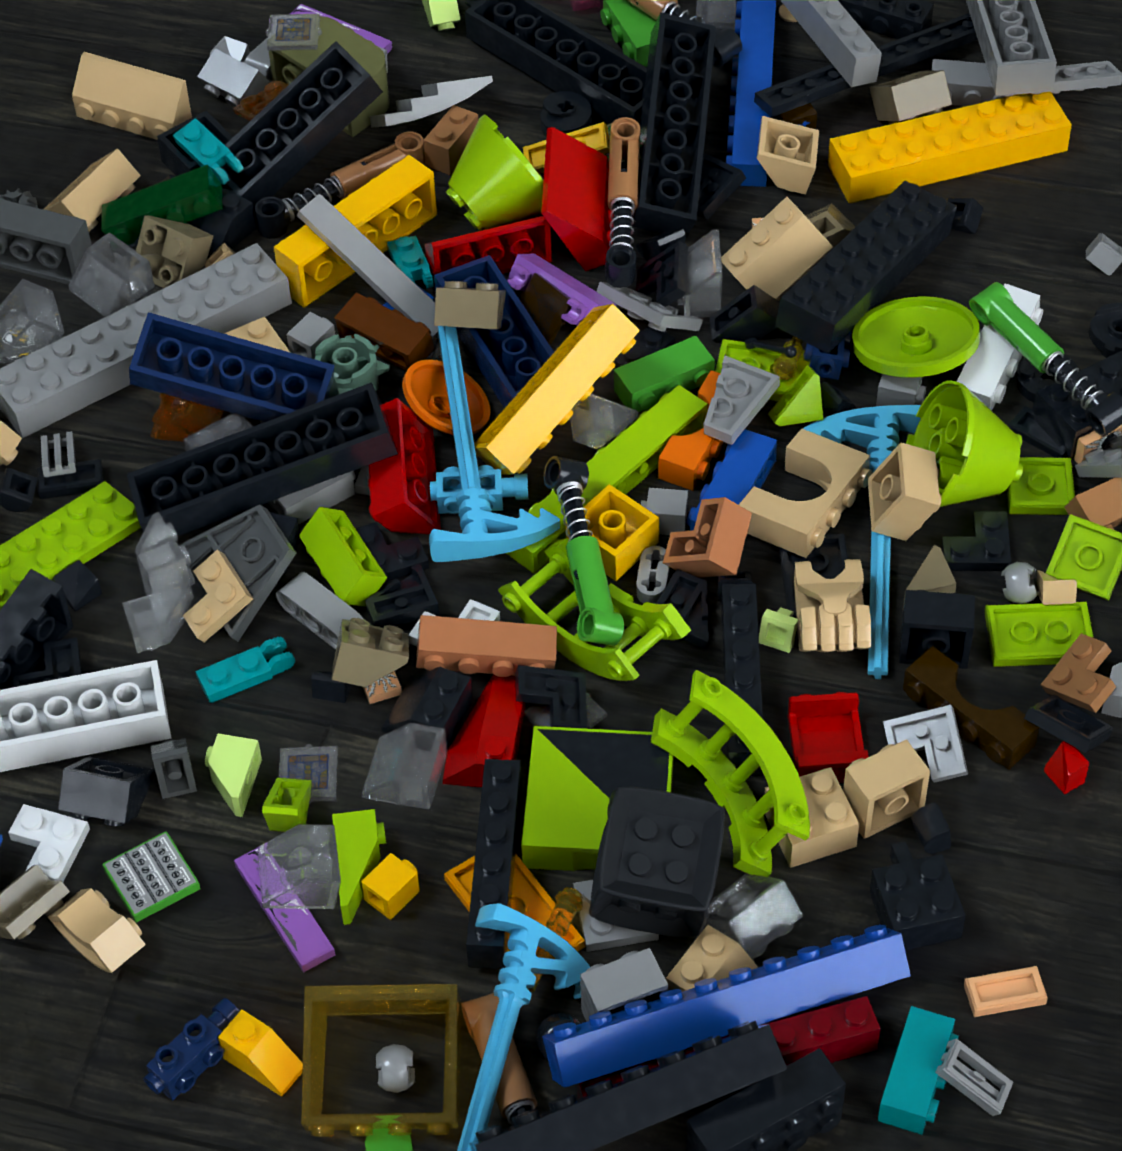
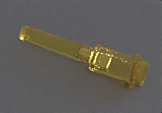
M793 335L790 341H787L783 347H795L797 350L796 356L788 358L785 354L781 353L780 357L773 363L774 374L780 376L782 380H788L796 375L798 371L797 363L803 353L801 346L803 341Z
M569 887L557 893L555 898L557 903L545 924L547 928L561 937L567 935L576 912L581 911L584 905L582 894L576 889ZM540 947L536 953V956L540 958L550 959L552 956ZM533 973L536 976L535 986L527 988L531 993L535 992L543 974Z

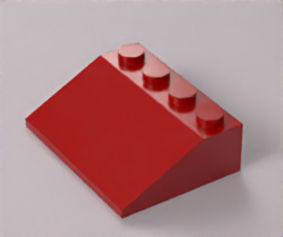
M550 127L547 128L541 214L582 268L588 271L605 265L606 253L610 248V223L612 221L610 215L612 211L608 208L609 158L562 131Z

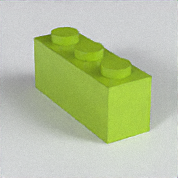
M319 507L299 534V537L306 546L307 553L313 557L320 568L321 575L334 590L335 595L348 605L366 607L365 600L380 589L387 576L345 512Z

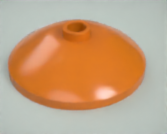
M421 360L412 364L406 371L402 381L403 393L412 411L428 426L442 433L453 435L443 361ZM463 371L472 432L476 434L484 428L489 420L490 405L486 394L479 384Z

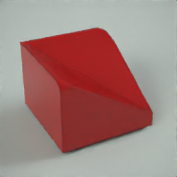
M1062 741L1045 765L1044 772L1065 795L1085 783L1089 761L1076 747Z

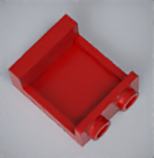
M858 693L802 694L789 698L788 723L794 766L799 777L831 767L838 782L844 783L845 769L855 760L869 757L868 750H864L858 713Z

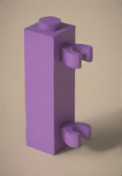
M517 254L507 278V282L512 288L525 292L534 273H539L571 298L567 301V304L572 306L570 311L561 316L563 320L571 325L575 324L578 326L593 307L608 304L617 306L611 300L536 254Z

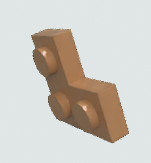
M1081 633L1041 683L1042 688L1047 694L1056 695L1069 703L1096 713L1116 688L1110 678L1095 673L1110 654L1111 649L1105 642Z

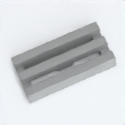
M66 432V438L62 439L60 433L53 434L54 440L49 441L47 435L41 436L44 477L75 473L76 459L73 432ZM67 446L68 466L62 467L61 447ZM49 449H54L55 468L50 469Z
M957 1038L949 1041L946 1046L949 1050L941 1058L943 1064L937 1067L935 1073L990 1115L1001 1114L1014 1082ZM957 1056L961 1058L963 1061H965L972 1068H974L976 1071H972L959 1060H957ZM985 1078H987L989 1081H991L993 1084L999 1087L1000 1091H998L992 1085L986 1082Z

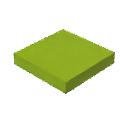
M1020 457L1019 462L1023 465L1022 475L1018 481H1012L1007 488L1009 514L1068 515L1064 507L1075 497L1071 458Z
M1070 514L1046 574L1058 580L1074 579L1077 582V589L1109 601L1122 570V533Z

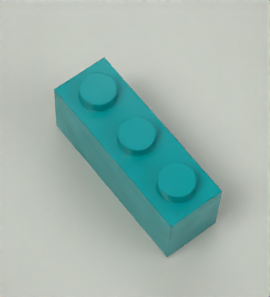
M911 1006L880 1103L879 1122L923 1135L926 1121L934 1123L940 1102L933 1099L936 1088L944 1090L946 1080L935 1072L937 1067L943 1064L941 1058L949 1050L946 1048L948 1042L956 1038L959 1039V1035L953 1034L954 1018Z

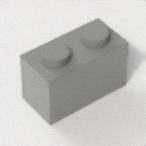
M216 48L197 76L205 85L203 89L213 97L218 98L221 95L233 107L240 109L243 106L251 111L270 83L258 69Z

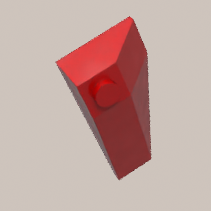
M494 674L492 675L447 751L443 784L482 787L485 759L517 760L526 702L516 701L515 676L499 677Z

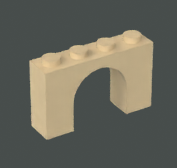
M801 428L786 447L785 471L820 485L826 492L812 500L792 501L754 486L739 504V506L752 513L747 534L807 558L815 547L819 548L825 534L830 527L834 528L838 524L846 507L850 508L853 505L859 490L867 487L868 478L872 474V470L869 469L870 455Z

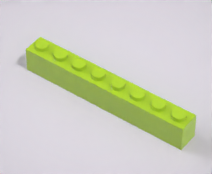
M680 385L670 393H665L657 404L650 410L642 412L637 421L627 429L621 430L611 443L606 447H601L594 457L586 463L589 469V478L581 495L585 499L583 507L609 484L625 495L658 467V458L671 436L693 434L704 427L708 404ZM554 489L540 503H535L528 513L538 518L540 509L543 508L560 518V529L534 544L506 553L534 574L549 562V557L544 551L553 543L566 538V526L563 523L564 515L561 513L562 505L559 503Z

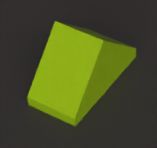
M809 365L805 367L768 413L773 422L779 427L823 420L820 376Z
M276 779L262 806V813L270 831L305 833L312 780Z

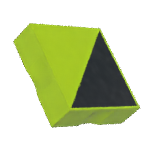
M534 726L521 844L522 862L529 869L565 871L595 869L602 834L608 820L607 809L613 790L617 787L631 786L672 792L674 756L651 743L652 732Z

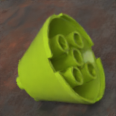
M485 114L479 118L448 182L449 189L445 191L455 205H458L460 208L462 206L465 207L468 212L464 216L479 231L542 216V177L508 136L504 138L497 130L498 125Z
M951 380L936 386L921 404L916 414V417L921 419L915 434H908L906 444L935 452L936 464L939 469L940 507L1000 495L1009 487L1012 481H1018L1022 475L1023 465L1019 462L1022 436L1014 433L962 383Z

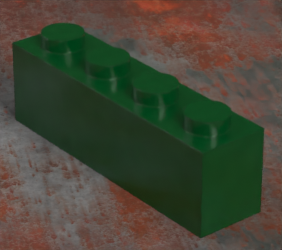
M207 164L103 204L102 232L114 247L119 249L136 241L140 235L144 217L147 215L187 223L223 209L222 184Z

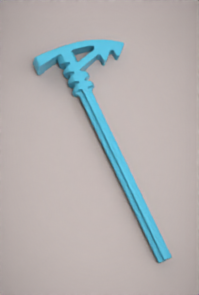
M437 326L462 489L456 498L462 533L433 529L429 536L432 560L434 562H449L504 554L527 547L560 529V518L543 508L540 509L538 518L524 509H519V518L491 512L489 494L485 489H481L457 328Z
M888 405L852 409L825 417L823 420L813 422L803 429L840 444L843 441H848L866 447L867 454L870 455L869 469L874 472L898 446L900 439L898 435L899 430L915 434L921 419L916 417V414L921 405ZM871 529L869 597L871 648H868L867 673L868 675H874L875 679H881V675H888L891 537L872 532Z
M499 903L489 904L480 908L475 923L476 927L510 933L507 944L510 951L504 953L503 964L506 968L500 969L498 980L502 984L496 985L494 989V995L499 997V1003L457 1151H472L469 1143L478 1140L475 1133L488 1126L520 1008L522 1005L529 1004L532 993L527 988L535 986L536 976L533 973L554 975L556 977L555 990L567 988L574 984L575 992L573 997L574 999L581 998L580 974L590 968L585 959L561 936L536 920ZM539 946L556 959L537 957V947Z

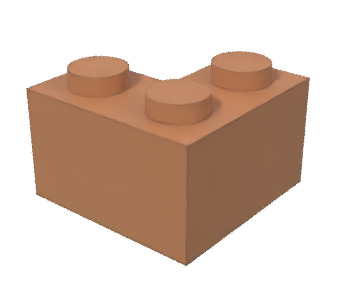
M726 497L702 499L694 530L670 533L663 564L698 578L736 575L752 513Z

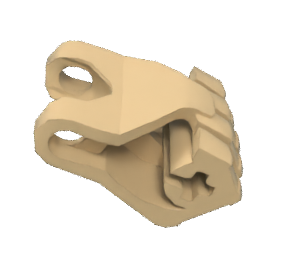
M860 559L844 560L845 569L834 579H825L813 571L810 561L795 562L794 592L796 618L799 619L797 625L799 651L825 653L871 648L869 605H864L862 593L864 575Z

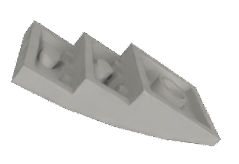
M492 76L421 85L423 97L397 100V112L370 116L371 128L415 121L441 112L469 98L493 82Z

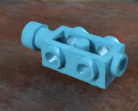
M490 465L478 467L481 489H485L489 494L491 511H503V497H515L516 500L529 499L527 473L514 474V477L502 478L501 469H494ZM448 467L443 472H436V481L430 482L431 501H437L438 514L458 513L459 507L456 498L462 490L458 467Z

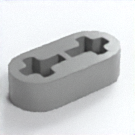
M660 546L646 548L640 557L636 592L637 598L643 604L645 602L656 604L668 584L670 567L663 564L666 549ZM653 560H659L657 569H651ZM650 582H655L654 591H647Z

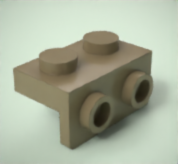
M38 865L31 866L0 892V937L6 939H15L17 937L20 940L30 934L36 928L34 922L43 914L46 916L51 915L64 904L62 898L70 892L61 880H50Z

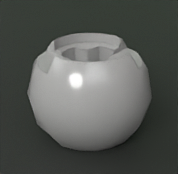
M1015 562L1008 565L1002 571L1001 576H1005L1006 588L1003 589V594L1010 602L1025 604L1033 601L1039 594V590H1036L1034 585V578L1038 577L1035 567L1025 562Z
M392 1044L383 1047L376 1054V1069H381L378 1070L377 1083L379 1087L389 1092L398 1093L409 1089L415 1083V1068H410L413 1066L412 1050L403 1045Z

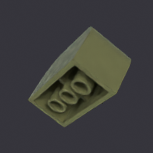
M324 16L308 17L311 18V28L310 20L302 19L295 23L298 24L297 27L299 29L288 28L287 31H300V27L302 31L304 21L305 31H303V35H309L310 29V40H308L309 36H303L302 40V36L295 35L296 32L292 34V32L284 31V35L282 32L277 38L275 37L267 43L273 85L280 91H283L337 41L371 75L383 91L381 95L342 130L351 137H354L371 125L370 116L385 114L389 108L390 101L384 52L372 41L365 39L351 28H347L332 18ZM281 36H283V40H285V37H286V38H288V39H290V40H297V41H275V39H276V40H277V39H278V40H282V37H281Z

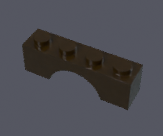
M932 646L905 670L903 690L911 700L921 703L929 710L952 705L960 736L967 742H972L982 749L992 761L1000 763L1010 770L1036 746L1040 727L1024 719L1025 714L1013 705L1003 709L988 710L974 706L966 701L956 687L959 665Z

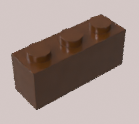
M357 292L334 317L341 338L346 336L354 338V334L368 339L373 346L378 344L380 347L375 353L376 356L405 371L412 364L425 360L434 350L431 331L424 323L414 322L406 318L400 311L396 309L390 310L381 305L376 299L372 297L367 298Z

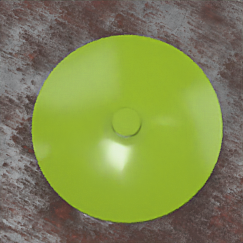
M927 296L901 298L871 309L855 324L852 333L853 349L856 357L863 365L881 374L895 377L936 375L963 364L976 352L980 343L979 322L971 310L952 300Z

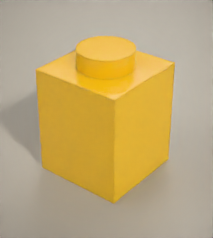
M392 853L361 881L364 900L389 920L420 892L418 871L415 866L406 859L401 861Z

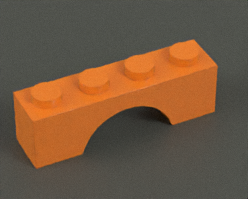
M710 370L698 391V398L706 402L708 408L711 398L714 397L717 378L720 373ZM704 427L693 434L671 436L658 458V479L694 491L699 480L704 481L710 469V461L712 458L719 456L723 441L704 434Z

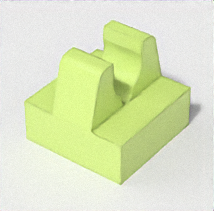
M781 607L777 612L766 609L762 616L759 643L790 653L794 646L799 620L792 617L794 611Z

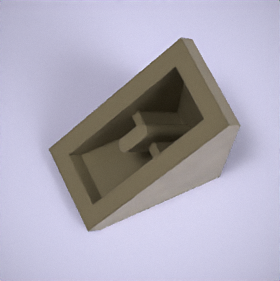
M933 546L906 590L955 593L956 581L940 547Z

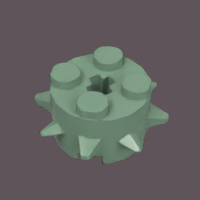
M339 334L317 345L315 360L335 365L334 378L328 399L371 382L375 391L379 389V375L388 372L390 367L388 364L376 359L375 353L380 347L378 344L373 346L368 339L354 334V338L351 336L339 338Z

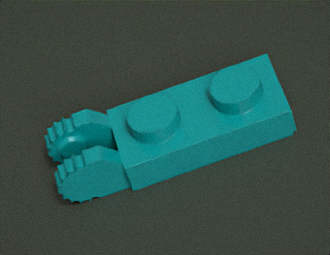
M196 118L173 135L175 142L201 167L208 164L222 184L229 181L227 173L221 168L227 163L237 173L244 169L234 154Z
M416 235L411 237L404 236L387 242L392 262L414 283L416 280L422 279L426 289L434 287L429 264Z
M274 637L264 641L260 647H254L195 671L209 703L216 702L273 678L272 676L294 666L293 664L296 660L293 654L290 652L283 653L287 648L284 638Z

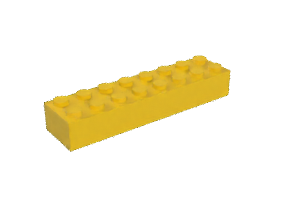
M1051 92L1017 94L830 138L828 166L848 203L891 194L904 181L920 187L1065 152L1068 150L1072 124Z

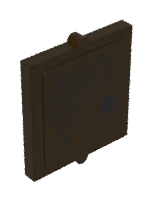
M534 273L525 292H521L520 301L548 344L551 345L561 326L565 325V321L561 316L570 311L572 306L567 304V301L571 298L539 273Z

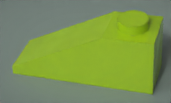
M375 809L332 814L340 906L344 925L352 923L363 898L361 881L377 867L381 859L379 844L386 843L384 822L377 823Z

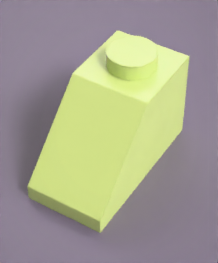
M422 0L430 27L437 26L438 31L455 28L454 23H458L461 20L457 0Z
M218 733L214 745L209 746L207 749L205 766L209 767L212 782L235 816L243 817L262 761L259 742L254 739Z

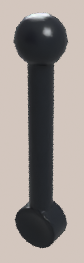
M756 338L745 340V347L747 349H765L783 353L788 358H794L797 354V350L793 346L784 348L757 342Z

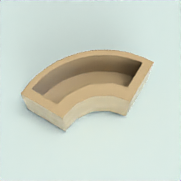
M92 888L82 889L66 901L57 911L49 915L48 918L68 942L87 960L98 968L112 973L146 945L140 938L142 931L134 920L129 917L126 919L123 915L117 914L110 909L109 902L98 890L93 891Z

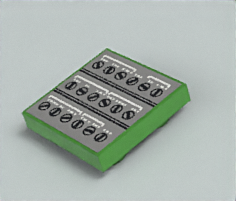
M167 831L102 864L105 873L136 923L200 890L198 880Z

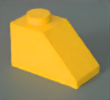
M241 1010L218 1036L219 1044L225 1050L223 1059L281 1097L305 1070V1065L272 1028L244 1010Z

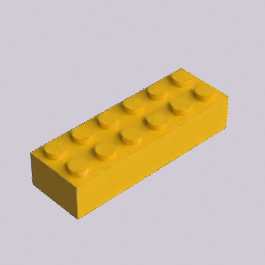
M408 155L377 177L371 179L355 192L349 194L345 199L334 205V207L384 253L388 250V241L410 235L437 216L434 172ZM306 224L274 246L276 265L288 277L291 298L304 308L355 273Z
M614 304L593 307L474 443L476 455L494 469H501V474H515L516 472L520 474L532 461L530 458L531 454L537 448L541 450L550 442L553 437L551 434L552 430L558 424L562 426L571 418L574 413L571 410L579 400L583 402L591 395L595 389L592 386L599 377L604 378L615 367L613 362L620 353L625 354L633 347L636 342L634 337L640 330Z

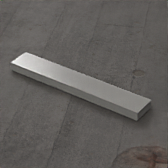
M320 193L298 211L297 217L394 309L400 311L406 318L414 322L424 323L430 329L432 339L438 335V327L434 326L435 302Z

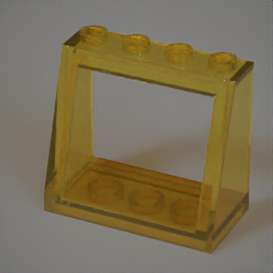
M457 984L305 986L301 1121L304 1129L311 1130L312 1136L329 1137L334 1136V1130H350V1135L371 1136L373 1135V1129H388L389 1135L405 1136L411 1135V1129H427V1134L447 1135L450 1134V1128H459L461 997ZM446 1014L443 1113L322 1114L327 1016Z

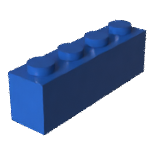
M744 429L732 445H727L723 462L718 461L714 468L713 480L710 485H704L700 494V503L697 508L692 507L688 514L686 524L690 526V531L694 530L702 499L726 497L739 505L754 486L761 489L776 462V439Z

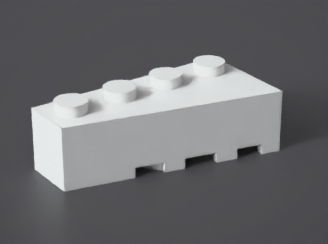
M1005 283L1004 287L1011 295L1013 302L1039 326L1043 315V309L1040 308V295ZM990 324L984 325L980 333L979 346L976 352L967 360L957 382L965 385L992 411L996 403H1001L1006 392V384L1010 377L1013 378L1022 355Z

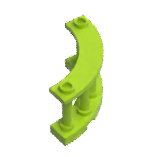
M568 538L553 543L544 551L549 557V563L522 586L513 581L498 589L503 596L502 601L506 608L513 613L516 612L526 624L557 626L556 650L594 674L617 681H630L638 678L640 675L632 664L659 640L682 639L691 631L672 603L654 604L645 602L641 606L633 603L634 600L630 594L612 583L608 586L614 612L622 615L624 625L627 626L617 645H607L604 648L597 647L580 640L577 633L573 636L560 627L557 623L578 606L575 591L547 614L529 596L557 573L563 574L573 584L566 552ZM638 636L642 637L625 653L622 652Z
M696 670L692 676L690 702L677 716L661 708L654 717L651 743L675 756L688 768L694 765L707 779L704 783L711 792L718 805L726 808L732 823L728 828L733 844V867L761 880H766L772 874L771 849L787 833L805 841L809 838L810 820L804 788L789 754L759 714L742 698L721 684L719 680ZM703 708L725 723L711 739H708L689 724ZM735 733L752 753L737 769L720 750ZM760 766L767 780L769 790L756 801L746 780ZM774 807V826L768 831L764 815Z

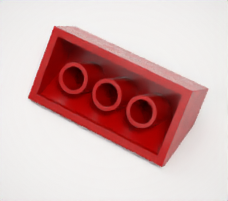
M544 216L426 243V260L430 267L434 285L435 274L488 255L492 257L502 274L511 271L517 254H536L547 262H552L551 225Z
M395 398L382 404L398 454L369 465L368 487L371 498L369 511L374 521L379 522L390 532L430 534L433 529L441 530L437 501H431L430 482L436 481L433 428L424 423L402 401Z

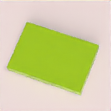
M723 339L715 372L721 373L725 355L780 376V386L769 400L779 401L808 365V361H803L805 350L796 349V356L788 358L783 353L760 348L747 349L745 342Z
M1087 602L1044 605L1042 603L986 605L985 607L993 667L1054 665L1060 661L1081 633L1093 638Z

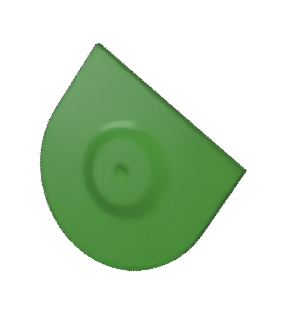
M385 1121L375 1125L369 1130L365 1139L366 1151H413L409 1131L397 1122Z

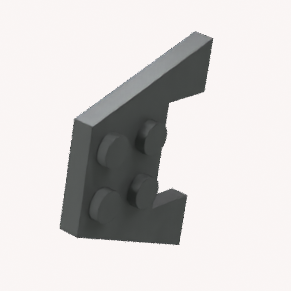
M260 504L174 547L187 569L191 572L217 549L226 555L253 597V600L224 625L229 636L239 642L296 555L295 550L268 509Z

